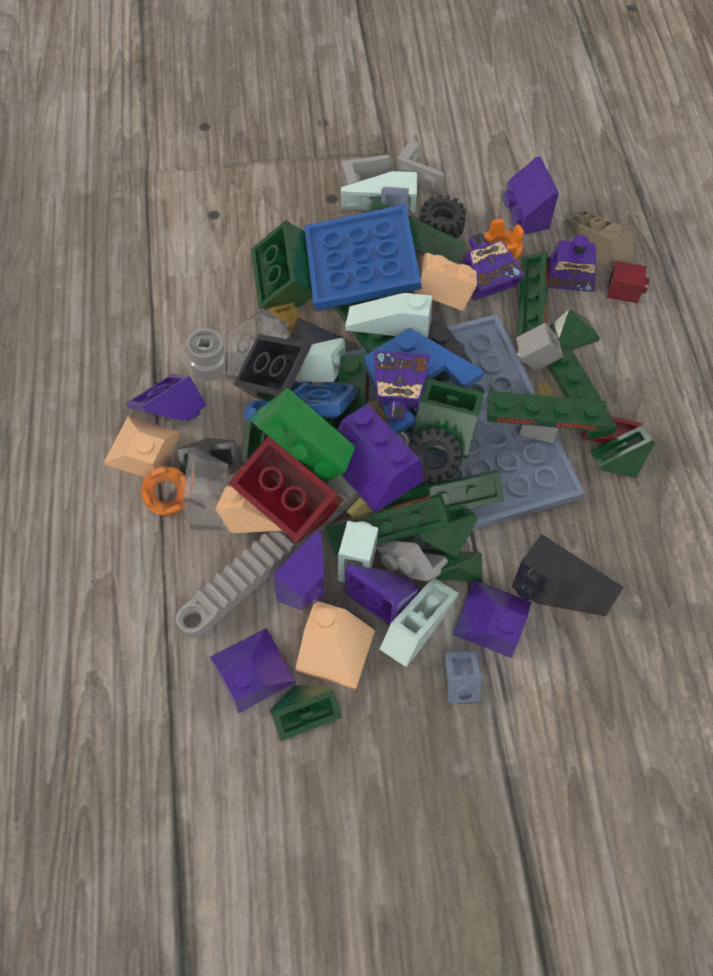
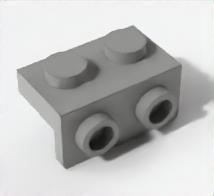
M389 541L381 543L376 547L382 556L381 562L399 577L405 576L411 579L430 581L436 578L441 573V568L448 563L445 556L423 553L416 543Z

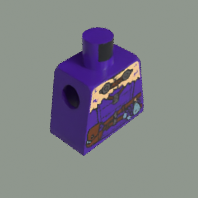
M482 233L471 237L469 243L472 250L466 255L463 264L470 266L477 273V286L471 295L473 301L518 286L524 277V272L502 241L487 244Z
M576 235L573 241H559L550 256L549 288L594 292L596 245L589 243V239L584 235Z
M374 350L377 400L379 405L389 406L388 420L404 422L406 421L407 407H419L430 368L431 354Z

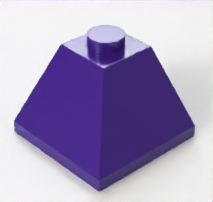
M170 374L126 402L128 408L183 421H190L201 414L200 410L207 406L191 377Z
M318 531L273 574L276 598L280 603L304 610L310 603L314 605L323 596L325 590L322 534Z
M350 564L345 569V595L389 626L417 596L418 589L405 576L399 577L390 571Z
M474 580L453 635L512 658L532 602Z
M267 628L210 656V660L238 713L296 683Z

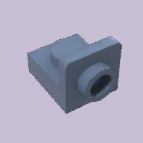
M384 186L381 189V202L390 207L406 204L407 213L411 216V210H408L409 188Z
M477 652L445 653L444 664L448 684V703L479 702L482 678Z

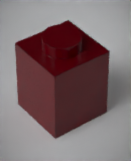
M615 261L609 277L607 298L638 303L641 294H646L649 287L650 278L646 277L647 266Z

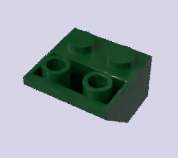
M427 379L418 409L411 444L414 441L413 438L416 435H420L423 430L428 431L431 430L430 428L443 429L456 438L462 448V458L467 459L480 415L484 392ZM431 445L427 448L446 453L445 449L440 445Z

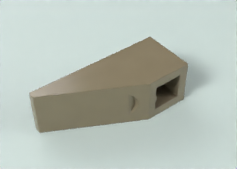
M588 210L578 211L574 216L566 219V223L576 235H584L589 239V243L596 245V260L613 269L615 261L628 263L634 260L633 231L604 217L595 215Z

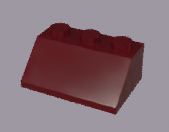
M269 436L228 483L296 543L301 542L325 524L344 501L341 496Z

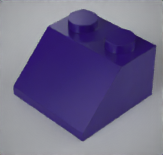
M540 156L535 157L508 180L506 192L503 193V202L512 214L513 224L515 226L519 224L524 234L550 229L559 195Z

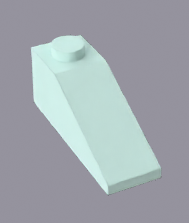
M391 171L341 187V209L369 210L374 199L381 202V189L385 186L409 188L408 210L415 212L417 172Z
M402 293L350 306L345 330L397 336L411 328L428 338L431 323L432 296Z
M432 579L393 620L379 650L407 667L444 618L459 593L439 580Z

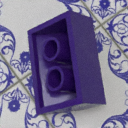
M368 404L342 420L337 431L351 442L355 449L346 471L341 476L374 514L424 481L421 462L418 456Z

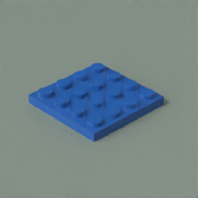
M406 204L304 225L315 310L422 289Z

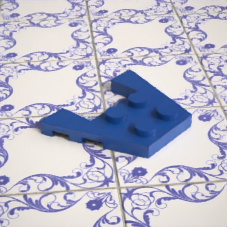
M411 328L375 349L377 351L431 354L427 379H433L445 371L457 386L469 388L483 379L484 376L482 369ZM374 351L364 356V363L374 390L377 392ZM381 405L389 427L397 435L415 424V417L408 409L406 411V421L394 422L388 420L389 406Z
M294 381L290 389L323 418L338 417L356 397L355 385L337 382H323V385L312 384V382ZM253 400L244 408L245 420H249L255 412L270 401Z

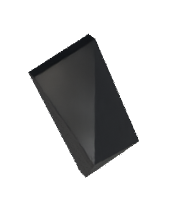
M297 318L288 339L308 342L311 345L343 338L300 318Z
M205 438L177 449L180 469L186 477L240 470L236 440Z

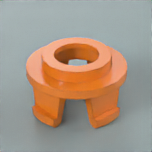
M503 219L491 221L489 231L484 233L487 244L502 241L507 245L506 247L514 259H518L523 250L522 237H524V231L522 227L518 224L514 227L513 231L505 229Z
M159 467L152 470L145 477L141 487V496L147 508L156 514L164 516L180 512L187 505L191 495L190 483L187 477L181 471L172 467ZM162 481H171L177 487V496L174 500L162 502L156 497V486Z

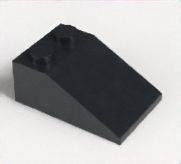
M258 334L233 385L258 400L271 401L285 389H291L312 345L308 342Z
M543 534L540 535L522 559L512 584V588L516 590L519 596L526 600H532L536 604L607 616L624 588Z

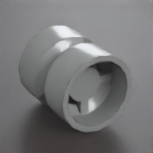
M201 328L190 334L187 339V350L193 374L203 380L219 378L226 370V357L221 335L209 328Z

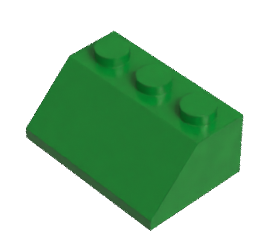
M288 388L255 412L249 419L325 484L346 471L355 449L351 442Z

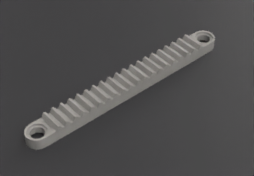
M403 432L398 434L400 439L409 447V440L406 434ZM341 475L328 482L326 485L341 496L344 501L325 524L299 543H296L284 531H270L262 534L259 541H254L250 549H245L241 557L234 558L231 565H226L222 573H217L213 581H208L202 590L198 589L195 596L177 612L176 624L182 634L190 638L200 637L277 571L316 531L320 533L360 496ZM193 613L199 614L201 622L198 626L193 628L185 626V619L188 615Z

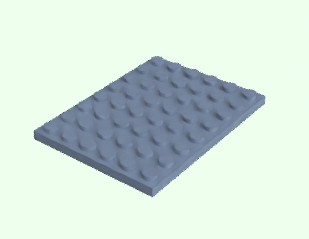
M495 314L448 326L453 336L472 361V364L484 372L483 379L468 388L484 392V397L467 459L463 458L462 464L459 467L460 470L450 480L498 470L501 475L504 501L468 509L477 516V522L472 531L583 499L585 492L557 435L554 442L551 443L520 436V424L487 422V397L489 391L537 395L498 315ZM364 348L346 352L344 353V355L361 354L367 352ZM451 378L441 381L457 386ZM370 379L368 405L389 426L381 405L378 404L377 392H375ZM407 407L415 417L416 422L419 407ZM415 424L403 431L408 437L409 444H411ZM426 449L424 452L425 463L433 468L443 465L447 457L446 453ZM423 481V482H421L420 484H418V485L415 486V487L424 486V485L433 484V483H429V482H427V481ZM413 535L418 546L429 544Z

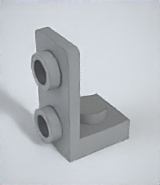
M410 140L397 158L396 171L417 172V185L439 194L442 190L444 173L420 164L421 156L418 154L419 143Z
M381 155L342 161L341 181L343 187L390 172V156Z

